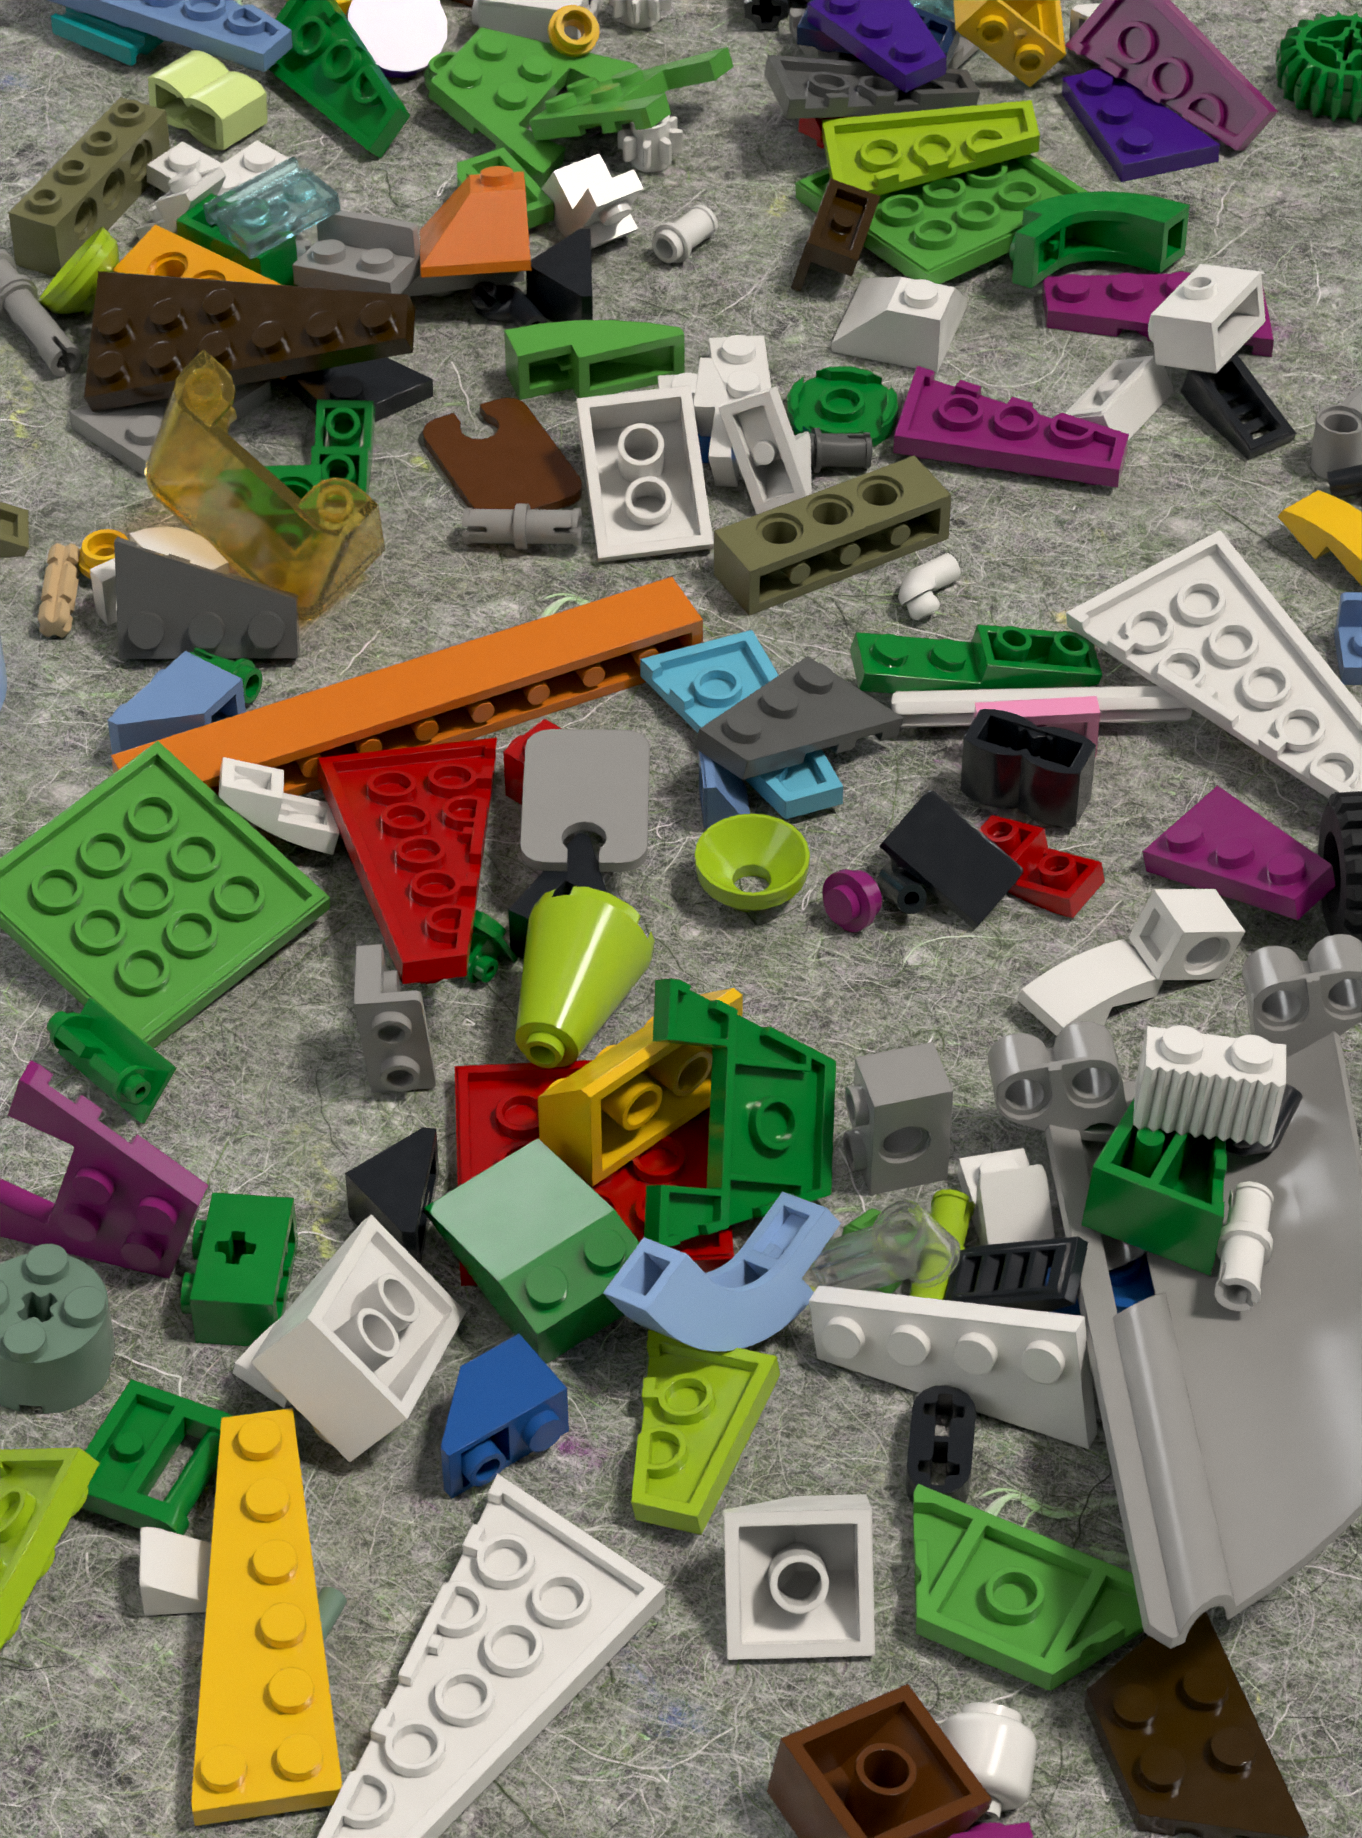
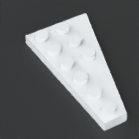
M1220 530L1066 612L1067 626L1328 799L1334 792L1362 791L1361 705Z
M497 1474L488 1492V1503L477 1525L472 1524L462 1544L463 1554L449 1582L442 1584L398 1673L399 1683L386 1709L381 1708L370 1730L371 1740L356 1770L349 1772L317 1838H438L665 1604V1586Z

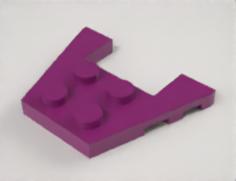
M30 1060L19 1079L8 1116L72 1145L74 1150L55 1203L0 1178V1237L36 1246L54 1244L65 1249L68 1254L169 1279L180 1259L209 1185L138 1134L129 1143L99 1121L102 1108L83 1095H80L73 1103L48 1085L53 1073Z

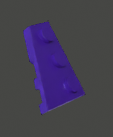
M814 0L808 3V22L906 93L946 74V55L910 0Z

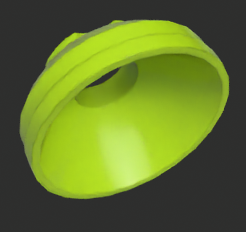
M104 227L99 228L59 270L38 299L39 303L44 308H48L53 314H73L79 312L89 314L94 309L98 271L113 272L112 269L119 263L117 241Z
M751 813L724 818L711 825L702 833L696 843L694 861L698 881L712 898L736 910L750 912L776 907L793 898L802 889L807 879L810 852L804 836L793 825L776 817ZM757 876L766 880L769 886L760 892L752 893L738 889L734 883L743 877Z

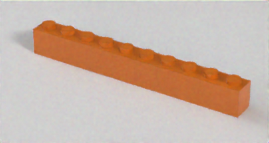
M668 577L157 741L218 796L220 766L223 757L284 770L283 793L299 796L321 789L318 781V757L468 741L646 683L640 677V659L703 643V619L674 578ZM157 741L111 755L113 774Z

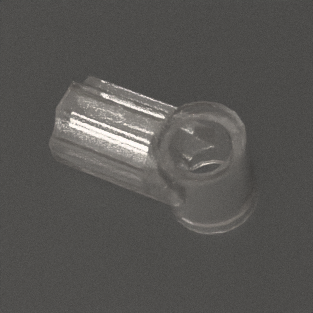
M907 1199L887 1206L878 1215L873 1226L830 1239L822 1249L820 1256L812 1263V1269L817 1276L820 1286L871 1291L909 1279L913 1284L926 1288L940 1284L953 1273L959 1262L961 1251L959 1242L917 1202Z

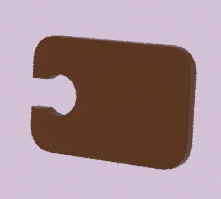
M500 398L480 404L481 416L488 424L494 425L498 429L493 436L488 438L472 439L465 436L461 432V422L455 413L435 418L424 426L423 442L425 447L467 507H472V509H515L516 504H529L530 508L534 510H558L576 503L581 498L582 481L529 407L521 400Z

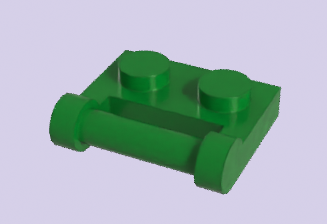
M131 1379L85 1450L87 1454L100 1464L87 1486L88 1496L82 1508L141 1529V1527H152L185 1535L190 1526L187 1516L218 1466L221 1418L231 1417L232 1415ZM188 1434L199 1438L201 1441L165 1499L161 1501L148 1496L185 1435Z

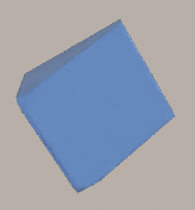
M699 751V795L703 828L708 829L711 825L724 818L740 814H750L747 789L741 778Z

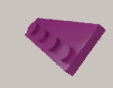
M916 366L894 434L893 453L909 456L915 455L921 459L942 460L968 464L979 468H994L1026 473L1032 476H1045L1083 482L1089 485H1104L1118 488L1127 454L1129 434L1062 412L1050 418L1038 414L1031 402L1013 396L1008 403L982 396V386L959 380L954 387L934 380L935 371Z

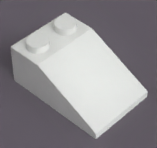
M691 385L577 398L578 431L598 562L713 549L714 542Z
M370 1215L360 1223L272 1327L251 1363L262 1373L266 1383L275 1392L283 1395L312 1424L313 1429L323 1441L333 1445L351 1462L408 1419L466 1311Z

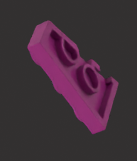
M1218 785L1142 851L1146 872L1199 889H1216L1221 896L1295 920H1299L1336 886L1333 867L1330 863Z

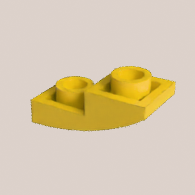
M1319 490L1282 510L1278 518L1315 560L1331 551L1362 586V512L1333 495Z

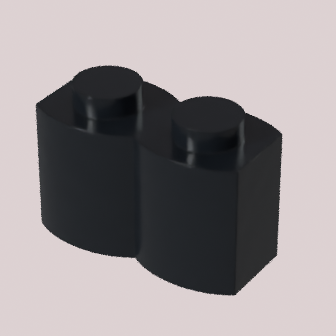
M980 709L963 739L960 791L974 801L987 806L1004 809L1018 808L1022 813L1036 821L1053 826L1074 827L1077 825L1091 799L1096 745L1088 738L1070 730L1056 727H1037L1028 719L1008 711Z

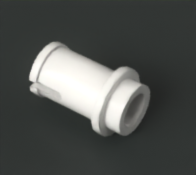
M699 204L692 207L689 212L675 222L662 223L656 229L655 236L652 239V247L657 257L666 263H681L687 260L695 246L705 239L712 237L715 231L718 230V221L715 214L705 205Z

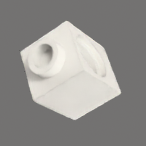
M1154 889L1128 938L1158 981L1220 979L1246 931L1216 889Z

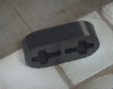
M949 1385L932 1386L923 1390L915 1398L912 1407L905 1485L907 1497L912 1505L914 1490L918 1484L966 1503L970 1492L976 1410L975 1403L970 1396L957 1387ZM937 1415L951 1416L949 1437L935 1435ZM933 1462L947 1464L945 1485L930 1483Z

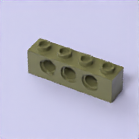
M120 97L8 212L17 266L55 277L64 264L94 232L101 227H104L107 231L151 185L147 182V164L170 150L166 110L142 104L137 100Z
M915 455L715 530L714 576L750 616L949 539L951 494Z

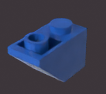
M520 1334L513 1336L460 1366L441 1443L443 1487L451 1499L473 1486H483L491 1482L504 1468L532 1452H541L550 1448L558 1441L561 1435L569 1431L567 1387Z

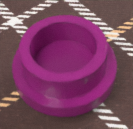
M842 869L829 875L823 884L822 897L824 908L834 923L849 932L861 931L872 924L875 916L881 909L882 896L877 883L869 874L861 870Z

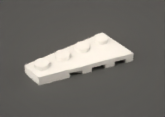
M818 1286L809 1300L817 1359L918 1393L938 1385L957 1387L970 1396L975 1403V1410L978 1413L1086 1449L1090 1448L1097 1435L1089 1353L1086 1343L1085 1316L828 1286Z

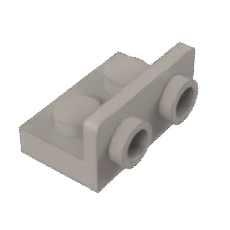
M322 207L315 215L318 241L292 265L295 285L401 294L421 274L418 227L412 222Z
M382 944L356 946L354 1008L371 1092H404L434 1088L436 1086V1070L421 992L417 990L401 991L398 970L387 971Z

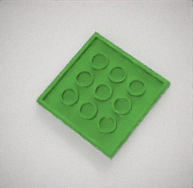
M1028 154L879 195L881 197L863 246L910 279H924L936 284H942L1010 252L1011 242L1016 232L1022 228L1024 208L1047 198L1088 191L1033 155ZM828 168L795 183L796 199L816 213L830 179Z
M159 741L155 742L0 858V928L83 1006H85L89 998H93L152 1048H155L330 909V897L226 804Z

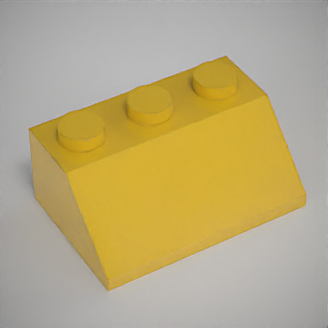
M735 988L699 994L709 1000H720L738 1009V1015L743 1017V995ZM654 1016L651 1017L645 1026L618 1044L607 1046L594 1060L567 1078L556 1080L543 1094L538 1096L539 1139L593 1187L710 1107L711 1047L654 1042Z

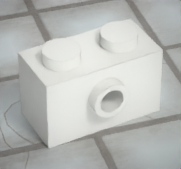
M1200 264L1151 314L1148 335L1150 340L1154 342L1156 365L1217 373L1265 322L1261 271Z

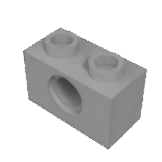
M929 1042L855 1057L854 1086L846 1087L845 1089L846 1107L852 1124V1130L844 1132L843 1143L850 1169L852 1171L861 1170L870 1195L947 1180L953 1089L934 1043Z

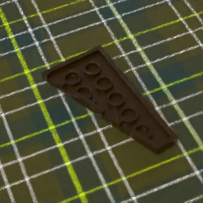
M98 271L84 399L92 412L413 353L415 308L407 294Z

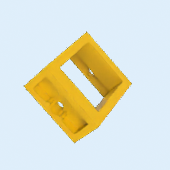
M953 0L956 31L1028 87L1036 83L1066 55L1060 0Z

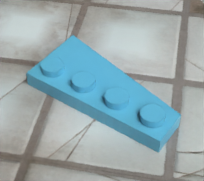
M753 630L640 659V677L697 733L701 727L779 676ZM822 749L806 753L801 764L745 779L785 820L843 804V785Z

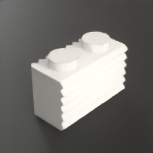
M1176 1025L1168 1029L1147 1026L1135 1082L1133 1125L1139 1130L1147 1126L1153 1132L1161 1128L1167 1134L1175 1130L1181 1136L1189 1132L1194 1137L1203 1134L1208 1139L1217 1136L1222 1141L1231 1138L1236 1143L1244 1139L1250 1145L1257 1141L1264 1147L1271 1144L1286 1085V1045L1270 1043L1267 1039L1257 1035H1243L1238 1038L1202 1034L1196 1029L1184 1025Z

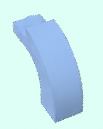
M782 1192L739 1252L721 1267L705 1273L688 1254L643 1237L603 1294L622 1313L639 1325L694 1348L721 1352L732 1351L736 1348H746L766 1340L782 1330L809 1304L814 1291L806 1284L802 1277L812 1263L820 1256L823 1248L841 1223L827 1207Z

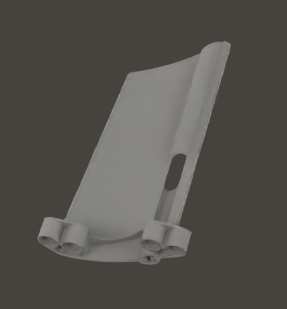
M1336 934L1325 937L1314 945L1310 950L1308 960L1300 961L1297 954L1289 948L1266 946L1252 953L1243 964L1242 977L1246 991L1251 1035L1263 1037L1270 1043L1286 1045V1084L1296 1088L1303 1095L1276 1150L1245 1157L1233 1155L1227 1150L1225 1153L1227 1155V1168L1224 1179L1223 1202H1225L1222 1227L1227 1224L1229 1192L1231 1189L1235 1190L1237 1184L1247 1181L1258 1182L1266 1186L1274 1197L1268 1232H1270L1273 1239L1272 1255L1269 1262L1262 1269L1260 1301L1258 1304L1253 1302V1308L1250 1310L1234 1311L1223 1307L1217 1302L1214 1293L1221 1263L1217 1253L1211 1276L1081 1225L1093 1165L1135 1097L1136 1080L1122 1081L1114 1040L1108 1029L1095 1022L1071 1024L1056 1037L1054 1047L1047 1049L1043 1042L1034 1035L1025 1033L1009 1034L994 1043L988 1053V1066L997 1109L1001 1115L1013 1122L1045 1131L1065 1237L1079 1236L1088 1242L1077 1297L1081 1316H1085L1086 1343L1144 1632L1169 1648L1185 1643L1186 1636L1193 1623L1208 1609L1215 1606L1223 1607L1226 1620H1229L1272 1592L1307 1565L1362 1513V1156L1340 1036L1362 1020V942L1351 935ZM1146 1254L1155 1295L1117 1314L1109 1272L1117 1270Z

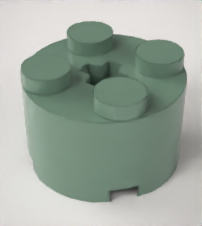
M41 1244L30 1250L28 1254L14 1257L0 1264V1405L16 1411H20L19 1404L42 1406L43 1414L67 1411L85 1403L104 1387L110 1376L109 1367L115 1355V1339L107 1291L100 1276L89 1265L79 1259L68 1256L65 1249L58 1245Z

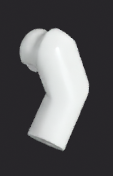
M946 553L911 569L904 576L898 599L901 606H907L912 619L921 620L939 609L940 602L933 592L959 580L961 571L957 560L951 554Z

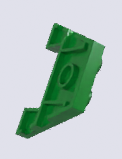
M673 978L655 980L653 1041L711 1047L712 1073L707 1188L646 1185L644 1237L668 1247L681 1244L680 1241L692 1237L709 1235L727 1229L730 1225L748 1219L764 1217L782 1192L810 1202L830 1196L832 1188L836 1060L770 1026L761 1027L738 1015V1009L720 1000H709L690 990L691 985L680 979Z

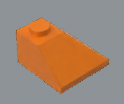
M493 166L481 170L480 174L469 175L420 229L421 278L531 271L524 171L513 172V169L510 167Z

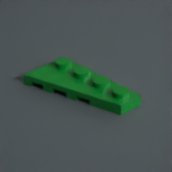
M288 0L276 17V20L291 29L292 48L268 70L365 149L381 159L411 115L336 0Z

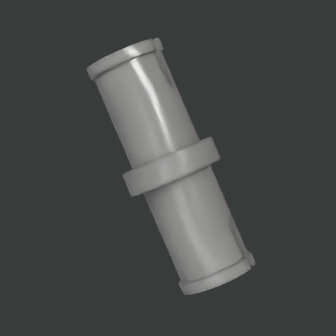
M516 504L515 509H472V507H465L462 527H467V531L462 532L463 542L465 545H471L472 543L514 544L516 549L528 550L530 544H573V546H580L583 526H578V523L583 521L582 511L577 508L573 510H534L530 508L529 504Z

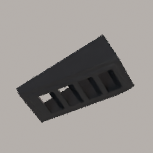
M1237 353L1217 373L1188 370L1180 391L1191 407L1247 460L1294 440L1296 432ZM1223 388L1227 393L1221 395L1218 390ZM1235 401L1240 404V406L1233 409L1228 405ZM1249 414L1255 418L1244 424L1239 420ZM1263 427L1270 432L1256 439L1250 434Z
M1079 1236L981 1245L957 1251L944 1300L1050 1312L1074 1305L1077 1299L1088 1242ZM1051 1267L1048 1285L1045 1286L1048 1268Z

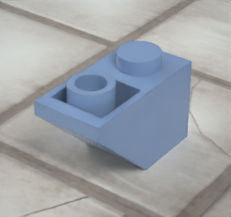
M184 651L168 667L158 671L150 683L127 703L120 705L108 719L112 755L245 713L242 678Z

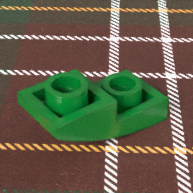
M317 399L315 446H312L311 465L321 464L324 504L367 505L374 443L376 410L374 401Z

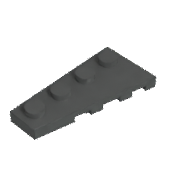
M768 55L764 72L786 119L868 116L977 105L980 93L969 72L961 69L947 68L945 75L906 93L864 62Z

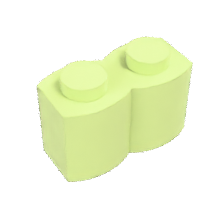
M191 51L148 77L149 105L166 110L167 124L179 129H187L198 141L212 149L224 150L268 123L267 95L261 84L243 73L228 71L219 59L205 52Z

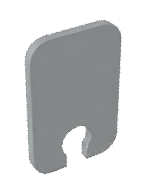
M549 729L541 730L527 740L525 746L520 853L522 860L527 866L540 871H567L568 849L563 844V841L568 835L578 831L595 832L605 840V844L599 850V872L631 871L640 867L645 862L648 854L650 746L648 740L642 734L630 730Z

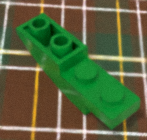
M977 624L971 642L856 632L850 648L858 689L866 692L893 694L896 691L1092 687L1099 684L1102 677L1094 644L1072 631L1059 632L1025 629L1015 626L1003 627Z

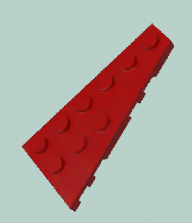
M497 737L318 757V781L395 968L399 972L402 984H433L443 979L467 976L497 760Z

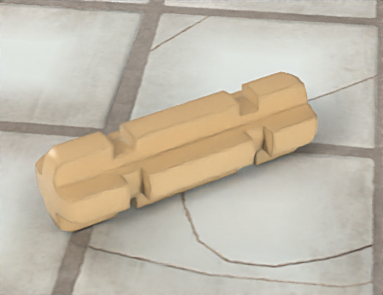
M56 543L48 552L47 563L49 565L45 570L41 601L43 602L39 606L37 618L40 623L39 631L46 637L54 634L64 637L71 631L73 617L70 615L74 612L79 582L77 577L80 574L78 567L80 549L73 543L66 546Z

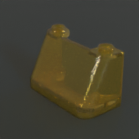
M203 349L182 370L175 381L146 462L145 476L149 490L155 499L186 527L209 541L242 577L297 594L299 620L306 621L317 618L385 551L379 505L356 484L347 479L336 477L321 481L302 499L292 492L228 434L229 426L237 419L236 411L231 407L236 393L233 379L228 371Z

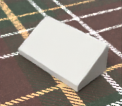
M1155 355L1115 360L1065 414L1127 433L1130 439L1173 393V385L1165 367L1156 365Z

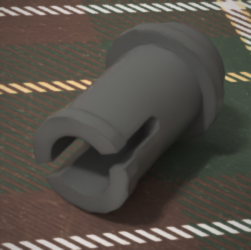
M812 428L811 433H809L811 438L812 473H819L821 467H862V469H870L872 462V438L870 437V432H863L862 434L821 433L820 428Z

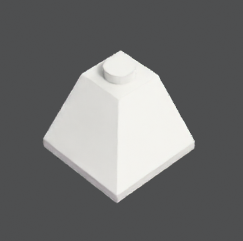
M905 277L862 278L832 341L831 352L915 369L916 366H920L938 373L967 308V298L955 287L936 284L924 279L915 280Z
M866 1494L792 1496L723 1510L727 1660L875 1656L872 1508Z

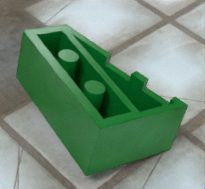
M1133 1098L1093 1165L1081 1225L1211 1276L1224 1220L1225 1202H1223L1227 1168V1155H1225L1226 1140L1222 1141L1217 1136L1208 1139L1203 1134L1194 1137L1189 1132L1181 1136L1175 1130L1167 1134L1161 1128L1153 1132L1147 1126L1139 1130L1133 1125Z

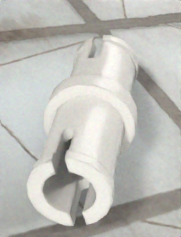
M1247 1181L1236 1185L1235 1190L1231 1189L1229 1192L1227 1224L1221 1229L1216 1250L1221 1263L1214 1295L1217 1302L1223 1307L1234 1311L1250 1310L1253 1308V1302L1259 1303L1262 1269L1269 1262L1272 1255L1273 1239L1270 1232H1268L1274 1197L1266 1186L1258 1182Z

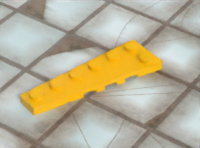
M293 1408L221 1418L191 1795L195 1826L332 1806L342 1788Z

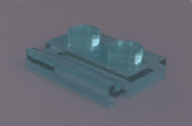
M293 156L203 204L206 222L210 225L215 223L219 226L220 233L250 259L341 211L338 193L308 168L302 170L298 166L297 159Z

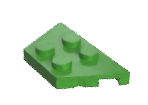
M918 1484L915 1488L913 1495L916 1634L1043 1689L1052 1691L1144 1632L1132 1572Z

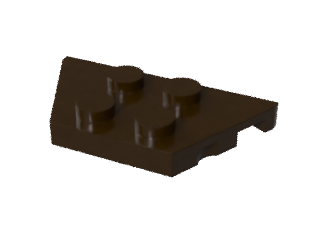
M1206 1611L1196 1619L1189 1629L1185 1643L1169 1648L1148 1636L1086 1689L1085 1710L1137 1831L1169 1836L1190 1833L1200 1838H1235L1236 1835L1252 1838H1309L1308 1831Z

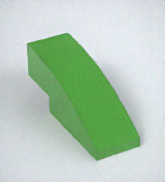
M573 320L541 323L504 330L506 375L519 400L573 389L577 398L610 395L658 384V376L685 373V334L681 327L620 320Z

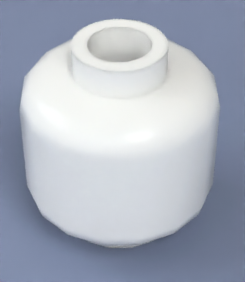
M973 1702L965 1704L962 1707L961 1713L948 1717L941 1725V1730L992 1798L990 1808L975 1822H997L1000 1820L1001 1811L1021 1807L1031 1794L1037 1740L1031 1729L1021 1723L1022 1716L1019 1712L994 1703Z

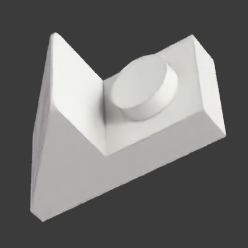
M777 386L726 402L718 407L756 515L812 494L811 438L808 431L797 435L793 434Z
M1024 1148L959 1158L958 1179L963 1193L970 1197L969 1202L974 1201L975 1203L974 1214L971 1218L980 1246L1055 1238L1045 1169L1043 1165H1029Z

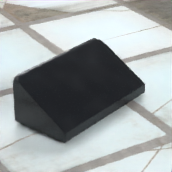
M928 790L879 845L882 850L974 930L1017 882L1024 871L1017 862L933 790Z

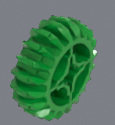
M1336 11L1334 16L1329 17L1316 13L1313 21L1300 19L1297 27L1287 29L1286 36L1281 40L1280 48L1277 49L1275 62L1277 87L1283 90L1284 99L1295 101L1297 110L1310 109L1315 118L1326 115L1332 117L1333 122L1338 118H1348L1352 123H1355L1357 118L1362 117V17H1359L1357 12L1353 16H1347Z

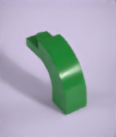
M1113 191L1071 193L1047 198L1031 204L1023 209L1022 228L1016 232L1010 246V259L1014 262L1012 283L1032 288L1058 269L1069 264L1084 261L1119 262L1161 273L1185 255L1190 205L1151 195Z

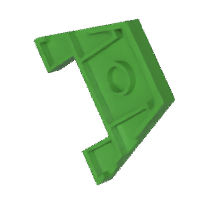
M481 27L431 80L428 97L472 134L479 131L496 144L495 150L504 147L519 165L527 171L528 175L537 185L542 188L553 171L558 170L563 164L566 148L548 139L535 141L533 132L526 129L530 125L529 120L539 114L545 108L544 102L555 97L566 84L591 77H596L597 82L612 79L611 77L617 73L638 68V65L593 53H587L580 57H570L558 52L551 43Z
M724 47L645 70L641 68L625 70L613 75L612 79L597 82L596 77H591L571 83L566 87L568 93L546 100L544 102L546 109L529 120L534 139L537 141L582 136L586 134L585 129L602 126L603 133H614L623 130L622 124L634 122L636 130L652 128L671 114L665 94L666 91L715 81L734 67L729 49Z

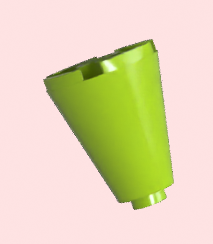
M573 886L570 895L552 897L555 891L552 890L545 893L532 909L528 920L515 1041L526 1058L539 1067L554 1068L572 1064L643 976L651 963L655 945L652 932H650L647 938L644 931L638 925L641 915L631 905L611 893L590 887Z

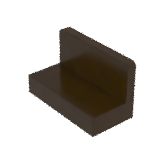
M831 178L829 179L790 289L801 292L811 262L845 275L853 276L881 196Z

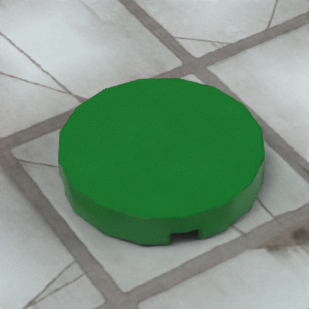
M852 366L826 367L817 370L815 378L804 382V377H802L793 384L787 395V417L794 435L807 431L811 433L812 428H820L821 433L862 434L863 432H870L872 447H876L891 436L898 423L897 393L892 386L889 390L882 385V378L871 371Z

